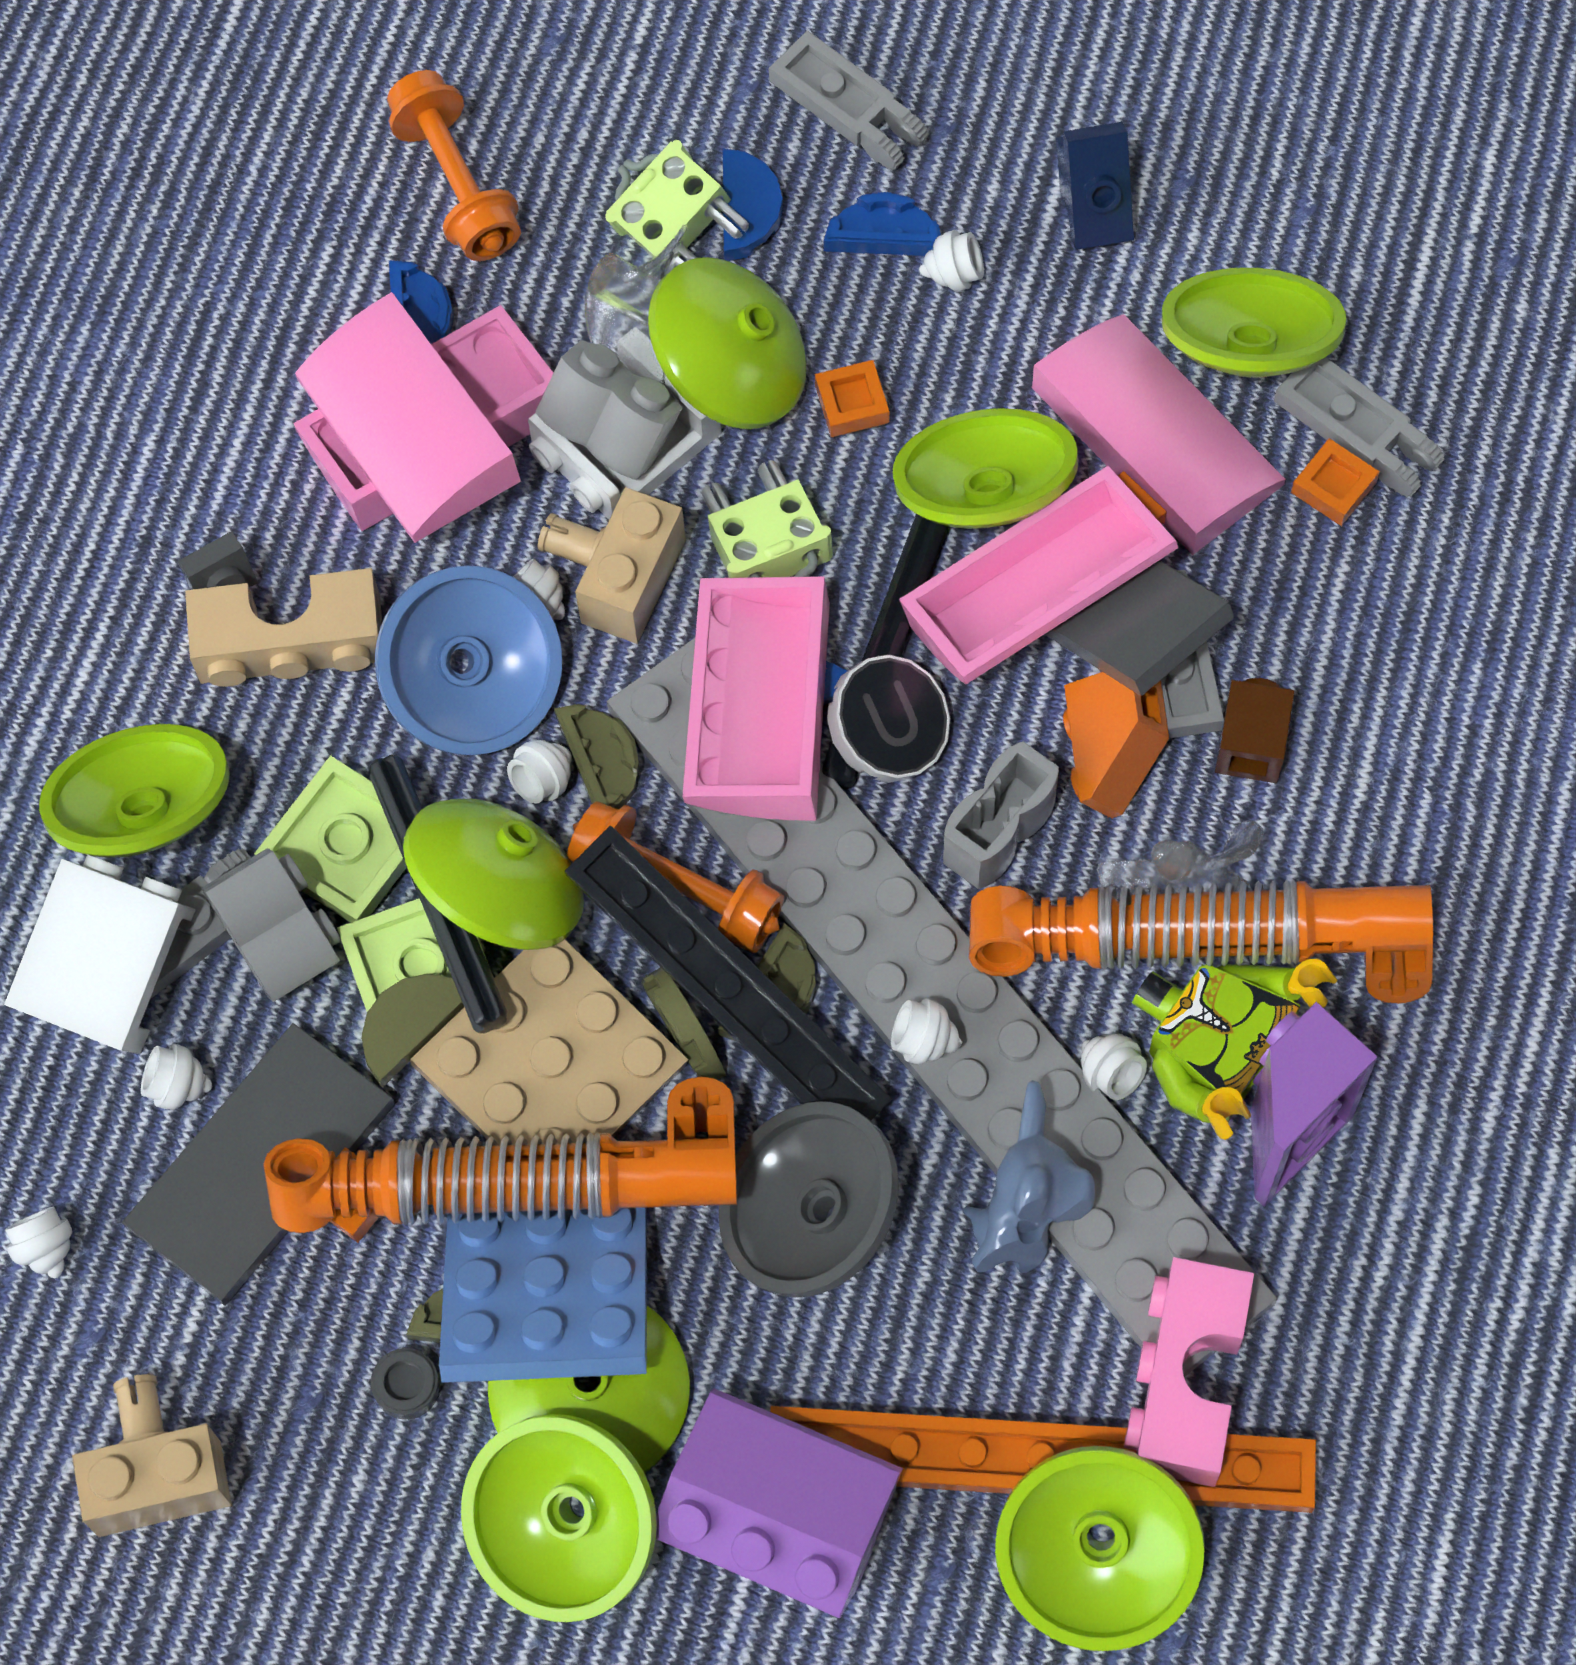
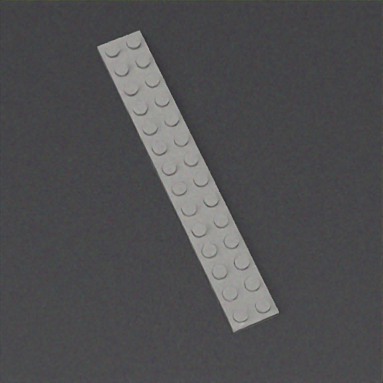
M695 638L606 701L609 713L614 718L616 717L623 722L634 738L635 744L682 800ZM821 764L816 821L748 817L718 812L685 803L745 875L752 869L762 872L764 883L784 895V902L779 916L792 930L804 939L807 950L891 1050L893 1026L899 1010L907 1000L920 1003L926 998L936 1001L947 1010L949 1020L956 1026L959 1038L962 1041V1045L955 1052H944L942 1057L936 1061H926L922 1065H917L905 1061L903 1053L892 1051L996 1176L1008 1149L1018 1142L1027 1084L1032 1080L1040 1083L1046 1102L1044 1137L1068 1152L1077 1166L1089 1170L1095 1185V1200L1091 1211L1079 1220H1067L1060 1223L1050 1222L1048 1238L1141 1349L1143 1341L1156 1343L1160 1318L1148 1316L1155 1275L1168 1278L1173 1257L1254 1273L1245 1328L1276 1304L1278 1298L1101 1091L1097 1088L1093 1092L1086 1085L1082 1077V1069L1002 976H991L980 972L972 966L969 960V937L836 781L822 773L823 766ZM1202 1351L1189 1357L1182 1365L1184 1377L1217 1351Z

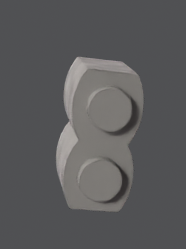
M580 340L561 356L536 409V414L548 427L559 435L586 446L600 462L610 469L637 480L655 463L682 410V406L659 381L632 374L608 347Z
M1024 741L1005 750L990 767L985 779L984 788L973 792L963 799L950 815L944 833L943 864L977 889L984 888L997 880L1011 864L1016 852L1017 842L1032 836L1048 820L1055 804L1059 766Z
M266 848L202 887L201 890L263 991L274 1002L339 962L340 960L332 947L341 942V938L322 909L311 914L299 892L307 888L308 884L290 855L286 854L278 859L272 850Z

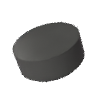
M402 1348L389 1352L378 1361L371 1376V1390L378 1405L385 1413L397 1419H414L427 1413L436 1403L440 1393V1378L433 1362L424 1353L415 1349Z

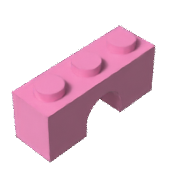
M1173 1257L1168 1278L1156 1275L1154 1278L1148 1316L1160 1318L1156 1343L1143 1341L1136 1381L1149 1384L1144 1409L1131 1407L1124 1448L1137 1450L1136 1453L1139 1456L1155 1462L1177 1480L1215 1487L1221 1472L1232 1405L1208 1401L1196 1395L1184 1379L1182 1365L1189 1357L1202 1351L1213 1350L1234 1355L1238 1354L1244 1337L1254 1273Z

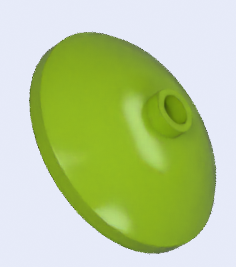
M710 257L687 260L673 268L660 280L652 294L649 305V334L656 358L666 377L678 393L691 406L708 418L739 429L766 427L789 413L800 399L804 389L806 355L798 325L789 308L775 290L751 271L730 261Z
M1243 267L1214 270L1181 282L1166 296L1162 306L1161 321L1167 338L1193 361L1230 375L1261 378L1303 370L1331 354L1344 338L1346 312L1339 299L1333 293L1312 280L1279 270Z
M1008 408L984 409L962 413L925 428L902 447L893 464L894 486L899 499L907 508L937 524L966 529L1002 526L1036 514L1050 505L1070 486L1078 470L1077 445L1074 437L1065 426L1040 413Z
M152 724L132 727L101 737L77 750L53 771L42 789L39 811L48 834L67 849L105 858L139 855L165 847L183 838L200 826L214 811L227 790L230 775L229 766L220 744L201 730L176 724Z
M479 799L442 800L423 808L415 816L406 831L403 843L404 858L414 883L440 913L467 932L504 947L537 950L555 946L562 942L578 924L584 909L583 891L564 872L572 862L568 859L561 846L546 831L525 816L502 805Z
M647 1306V1374L600 1376V1385L592 1392L580 1391L575 1386L576 1377L488 1381L489 1408L497 1433L521 1420L546 1414L574 1416L598 1425L617 1438L637 1460L644 1474L667 1454L679 1436L686 1418L690 1397L688 1366L681 1345L668 1324L649 1306Z
M546 1414L521 1420L505 1428L489 1440L480 1450L469 1469L463 1487L461 1499L462 1529L467 1549L474 1565L489 1587L499 1597L514 1608L532 1617L553 1622H575L600 1615L620 1603L634 1590L650 1564L656 1541L657 1521L654 1499L646 1476L637 1460L617 1438L587 1420L568 1415ZM571 1497L577 1498L584 1507L583 1518L576 1516L570 1508Z
M1088 1446L1055 1454L1033 1467L1021 1478L1011 1491L1002 1509L997 1526L995 1554L1003 1587L1013 1605L1030 1624L1050 1638L1075 1648L1092 1651H1113L1131 1648L1157 1637L1171 1627L1186 1611L1195 1596L1202 1577L1204 1536L1200 1518L1189 1495L1180 1483L1165 1469L1150 1459L1141 1457L1137 1453L1107 1446ZM1104 1524L1109 1526L1115 1535L1110 1540L1101 1542L1095 1540L1090 1535L1089 1530L1095 1525Z

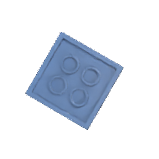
M622 1208L612 1217H602L601 1219L597 1216L594 1219H590L587 1210H580V1217L577 1220L573 1217L572 1210H565V1216L562 1220L558 1218L557 1211H549V1219L547 1221L543 1219L542 1211H534V1219L532 1221L528 1219L527 1212H519L517 1222L513 1220L512 1212H504V1220L502 1222L497 1219V1213H489V1220L486 1223L482 1220V1213H474V1221L472 1223L467 1221V1214H459V1221L456 1224L452 1221V1214H447L439 1356L442 1383L647 1374V1208Z

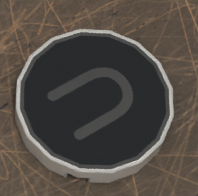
M884 655L868 658L858 663L839 678L834 689L836 687L837 689L833 695V702L829 703L827 721L833 744L849 766L859 773L865 771L870 776L878 777L874 780L890 783L917 776L937 762L948 742L950 715L944 693L930 673L912 660L893 655Z

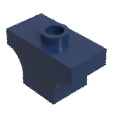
M1123 122L1063 131V137L1056 138L1059 187L1066 206L1071 240L1075 250L1133 241L1134 229L1128 132Z

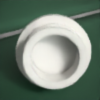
M952 230L939 236L934 242L933 250H930L925 255L924 264L919 268L920 273L924 277L932 278L937 284L945 287L948 286L954 291L969 289L972 281L980 280L984 276L982 253L974 234L968 232L960 235L958 231Z
M534 558L531 559L513 577L525 584L536 594L549 611L552 619H563L565 607L561 602L563 588L559 583V573L550 564L543 567Z
M545 740L526 742L516 749L513 760L508 763L507 774L510 783L515 791L530 803L537 804L543 800L553 801L566 791L571 774L570 763L572 755L569 749L557 743H549Z
M925 998L920 1003L907 1000L902 1005L893 1026L891 1048L894 1051L903 1053L905 1061L922 1065L926 1061H936L942 1057L944 1052H955L962 1045L956 1026L949 1020L947 1010L941 1004Z
M1110 1034L1106 1037L1097 1036L1091 1040L1084 1041L1082 1044V1077L1086 1085L1093 1092L1098 1088L1104 1096H1108L1113 1100H1120L1129 1096L1137 1089L1146 1074L1147 1062L1141 1056V1049L1136 1042L1123 1034Z
M177 1044L171 1045L169 1049L160 1046L154 1047L143 1072L141 1095L154 1099L156 1107L170 1110L178 1109L185 1101H195L203 1092L206 1093L212 1089L210 1078L203 1073L200 1062L195 1057H192L188 1048Z
M55 1207L34 1213L5 1229L11 1241L6 1246V1249L13 1262L19 1265H29L35 1273L48 1274L54 1279L62 1274L64 1270L63 1258L66 1257L70 1250L71 1243L69 1238L72 1235V1228L68 1219L60 1220Z

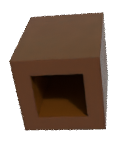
M1250 678L1245 681L1231 680L1225 706L1224 723L1220 736L1215 773L1277 784L1285 755L1295 690L1280 688L1276 682L1264 678Z

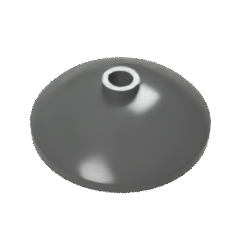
M810 1102L791 1107L773 1116L746 1140L736 1155L737 1205H719V1228L723 1246L730 1261L742 1276L761 1289L775 1295L794 1298L809 1297L827 1292L843 1284L869 1262L887 1235L898 1200L899 1181L897 1164L893 1150L882 1131L871 1120L850 1107L833 1102ZM834 1206L832 1214L826 1219L828 1211Z

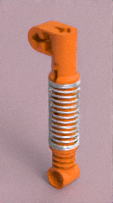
M1273 880L1270 883L1269 890H1264L1263 885L1258 881L1255 884L1254 891H1249L1248 885L1244 881L1240 884L1239 891H1234L1233 885L1228 882L1225 885L1224 892H1219V887L1214 882L1210 886V892H1204V887L1198 883L1195 887V893H1190L1189 887L1186 884L1181 886L1180 893H1175L1174 887L1168 884L1165 894H1160L1159 888L1154 884L1151 887L1150 894H1146L1145 889L1139 885L1136 888L1135 895L1131 896L1130 889L1124 885L1121 889L1119 902L1113 887L1107 886L1105 889L1101 886L1100 888H1090L1083 896H1074V905L1067 904V897H1058L1057 905H1051L1050 897L1041 898V906H1035L1034 898L1024 890L1000 885L988 887L977 892L971 900L969 960L972 966L980 972L991 976L1005 977L1026 971L1033 962H1036L1037 954L1043 955V962H1052L1053 954H1059L1060 962L1069 961V953H1075L1076 961H1086L1093 969L1103 968L1105 970L1109 967L1112 970L1115 967L1116 958L1117 967L1120 969L1124 967L1125 950H1131L1132 966L1135 969L1139 966V959H1146L1149 968L1154 965V959H1161V965L1166 968L1169 964V958H1175L1176 965L1180 968L1184 964V958H1190L1191 965L1195 967L1199 962V957H1205L1206 964L1210 967L1213 964L1214 957H1220L1221 964L1225 966L1228 963L1229 957L1235 956V962L1240 966L1243 963L1244 956H1249L1250 962L1253 965L1258 962L1259 956H1264L1265 962L1270 965L1273 962L1274 955H1279L1282 964L1286 962L1290 964L1292 961L1297 964L1298 962L1302 963L1305 960L1311 959L1315 954L1364 953L1365 981L1368 993L1375 999L1386 1003H1407L1422 998L1429 992L1432 985L1433 911L1430 885L1313 889L1305 881L1295 882L1292 880L1289 883L1286 880L1283 883V890H1278V884Z
M708 1077L686 1079L678 1083L670 1091L667 1100V1140L617 1141L609 1133L600 1135L597 1132L593 1135L590 1132L587 1139L580 1133L576 1143H572V1139L566 1133L562 1137L561 1143H557L556 1138L550 1134L546 1144H542V1140L538 1135L532 1138L531 1144H527L526 1139L520 1135L515 1145H512V1141L507 1136L502 1139L500 1145H497L496 1140L490 1136L485 1146H482V1142L475 1136L470 1146H467L466 1141L460 1137L455 1147H452V1143L445 1137L440 1147H437L436 1142L430 1138L425 1144L423 1151L422 1144L415 1138L413 1141L409 1139L407 1142L404 1139L401 1141H391L384 1149L375 1150L373 1158H369L367 1150H358L356 1159H353L351 1151L347 1150L341 1151L340 1159H336L334 1151H327L322 1144L311 1139L298 1138L286 1140L276 1145L266 1155L263 1164L272 1219L279 1227L296 1233L315 1231L327 1225L332 1218L336 1217L337 1210H341L343 1218H352L354 1209H358L360 1217H369L370 1209L374 1208L377 1217L385 1216L394 1225L404 1224L406 1226L408 1223L413 1225L416 1222L417 1213L420 1210L422 1222L426 1225L429 1222V1205H433L434 1213L437 1215V1222L440 1225L444 1222V1214H452V1221L456 1224L459 1221V1214H467V1221L472 1223L474 1221V1213H482V1220L486 1223L489 1220V1213H497V1219L502 1222L504 1220V1212H512V1218L517 1222L519 1212H527L528 1219L532 1221L534 1219V1211H542L543 1219L547 1221L549 1219V1211H557L558 1218L562 1220L565 1216V1210H572L573 1217L577 1220L580 1217V1210H587L590 1219H594L596 1216L601 1219L602 1217H612L622 1208L737 1205L734 1099L731 1090L723 1082ZM697 1132H708L707 1139H695Z

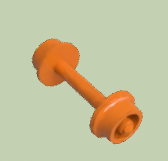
M421 70L406 75L394 84L387 96L388 105L392 112L389 119L390 129L393 135L401 141L416 142L427 139L447 177L459 204L448 213L442 225L446 239L454 245H459L465 256L473 261L490 260L502 255L512 248L521 234L520 226L516 219L519 210L515 196L508 190L491 189L480 192L448 128L460 117L464 108L463 96L454 86L447 85L443 77L436 71Z
M595 801L586 810L580 821L573 824L574 833L567 852L569 860L574 862L611 825L682 895L723 915L718 930L734 946L751 953H756L770 934L780 930L778 917L783 906L784 895L764 883L762 872L752 869L741 881L736 891L733 892L630 840L637 813L636 809L629 805L616 809L602 802Z

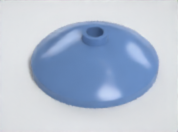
M457 566L433 572L409 586L392 604L382 622L377 637L375 670L378 686L388 710L410 735L423 744L446 753L480 755L496 752L517 743L535 729L546 716L556 697L560 684L562 650L559 634L549 611L536 594L525 584L504 572L492 568ZM455 650L463 651L468 658V666L462 673L455 672L450 666V656Z

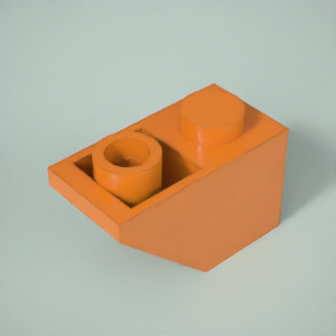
M1100 672L1064 685L1067 709L1063 713V722L1067 735L1072 741L1075 767L1071 770V782L1079 802L1109 818L1121 816L1169 740L1161 680L1140 696L1109 675Z

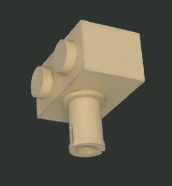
M625 487L607 526L602 528L600 532L551 513L545 520L546 524L550 525V529L545 526L542 527L538 539V550L587 567L575 591L582 624L638 644L686 542L682 507Z
M134 1375L136 1388L134 1385H130L128 1377L122 1378L113 1384L124 1438L116 1445L72 1455L82 1521L98 1537L232 1506L221 1441L207 1423L172 1432H164L156 1388L157 1378L155 1375Z

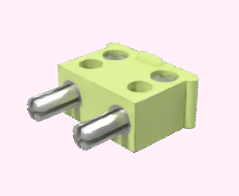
M679 140L670 142L660 154L648 155L640 162H633L627 159L618 168L622 181L616 189V202L606 211V220L618 235L624 236L627 234L666 270L672 264L678 266L684 262L679 258L680 255L686 260L697 258L687 247L712 220H715L735 239L743 236L720 213L721 211L744 232L748 230L749 223L728 205L731 199L722 186L693 161L691 155ZM628 169L631 171L644 170L630 185L631 177Z
M768 461L769 470L765 462L758 468V474L767 492L735 505H730L719 483L711 484L713 493L709 485L702 489L701 495L711 513L707 515L711 540L726 568L728 578L791 577L795 575L794 577H807L815 571L818 565L830 561L833 557L830 527L821 525L799 479L787 484L776 461Z

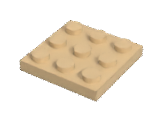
M566 940L544 949L523 950L494 978L507 1009V1022L503 1027L491 1030L485 1034L476 1032L464 1007L410 1059L411 1065L486 1139L492 1136L496 1140L497 1145L501 1144L505 1136L512 1141V1145L516 1144L520 1135L526 1139L527 1144H531V1140L535 1135L540 1137L542 1144H546L550 1134L556 1138L557 1143H561L562 1137L566 1133L572 1139V1143H576L580 1133L586 1139L590 1132L593 1135L597 1132L600 1135L609 1133L614 1137L688 1063V1058Z

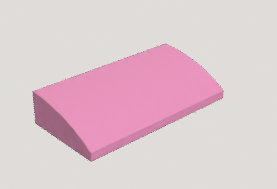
M392 292L368 306L337 329L295 372L299 383L414 543L521 482L513 453Z
M502 305L431 344L507 447L530 435L528 419L536 413V409L552 378L553 371ZM319 409L293 423L315 463L361 532L393 514Z
M1124 314L1088 329L1034 364L1032 389L1117 476L1123 471L1127 473L1167 511L1163 525L1192 555L1285 485L1286 479Z
M1106 466L1059 496L1041 511L1020 521L899 600L914 633L955 677L964 684H968L1178 549V545L1173 536L1109 466Z
M824 576L700 578L682 796L684 803L718 812L748 817L799 821L817 820L830 607Z

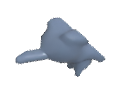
M1034 1080L1030 1081L1026 1087L1018 1142L1008 1149L998 1168L995 1189L990 1204L982 1209L970 1206L963 1208V1213L971 1219L973 1234L979 1248L971 1259L978 1273L986 1272L998 1264L1007 1261H1014L1020 1273L1034 1270L1044 1261L1047 1254L1048 1227L1050 1222L1060 1223L1067 1220H1079L1089 1213L1094 1205L1095 1185L1089 1170L1077 1166L1068 1152L1044 1137L1046 1102L1040 1083Z

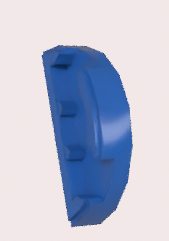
M723 148V189L731 199L728 205L749 223L748 230L744 232L723 213V216L743 234L742 237L735 239L724 229V259L731 261L754 254V248L767 241L771 234L777 232L783 211V197L778 178L764 161L745 151Z
M881 192L862 195L857 198V203L844 209L838 217L833 216L829 221L823 245L824 252L925 256L930 250H933L934 242L941 236L937 222L931 220L926 212L915 206V200L908 196Z
M389 260L391 292L430 344L452 333L454 315L447 289L443 283H439L432 275L419 270V266L413 262Z

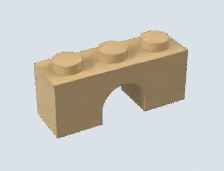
M372 568L310 575L311 600L309 606L299 618L286 624H270L258 618L257 607L248 583L185 590L190 660L200 683H211L216 686L228 687L241 684L246 678L272 675L280 679H294L304 676L310 670L335 668L340 671L350 672L362 670L368 667L370 663H375V649L382 625L380 594Z

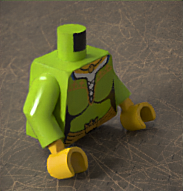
M1308 959L1300 963L1296 968L1267 965L1239 966L1237 964H1226L1216 968L1202 964L1184 990L1152 971L1138 989L1132 1004L1161 1022L1152 1036L1149 1053L1153 1057V1071L1170 1106L1197 1120L1211 1123L1216 1135L1220 1139L1226 1140L1233 1135V1131L1228 1122L1233 1115L1239 1114L1244 1116L1245 1119L1251 1117L1244 1099L1254 1086V1078L1264 1067L1259 1063V1060L1270 1047L1266 1042L1270 1032L1290 1012L1293 1011L1298 1015L1301 1005L1294 1002V1000L1302 997L1309 1007L1315 1002L1323 1008L1326 1007L1328 999L1315 986L1322 982L1334 984L1338 979L1324 961Z

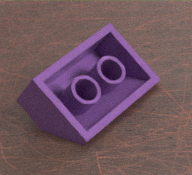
M1317 1002L1301 1017L1293 1011L1290 1012L1270 1032L1266 1038V1042L1270 1047L1259 1060V1063L1264 1067L1253 1080V1083L1257 1086L1251 1106L1254 1196L1263 1207L1354 1117L1377 1060V1056Z
M713 1388L669 1477L656 1514V1539L840 1619L860 1585L903 1468Z

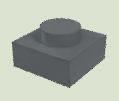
M232 531L177 561L190 590L248 583L250 588L258 583L245 551Z

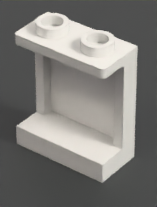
M637 327L618 342L620 361L632 374L652 378L662 383L682 406V410L655 463L637 480L610 469L600 462L586 446L568 440L548 427L536 413L528 419L532 443L529 444V449L538 463L550 473L558 470L571 482L570 489L573 495L585 509L591 513L598 509L609 520L625 487L649 495L721 435V424L700 413L673 387L656 358L651 340Z
M87 855L83 866L61 859L4 1005L118 1050L141 1054L150 1030L139 1025L179 923L182 919L191 921L196 909L178 903L182 890L146 876L141 888L119 880L124 869L123 867L94 856Z

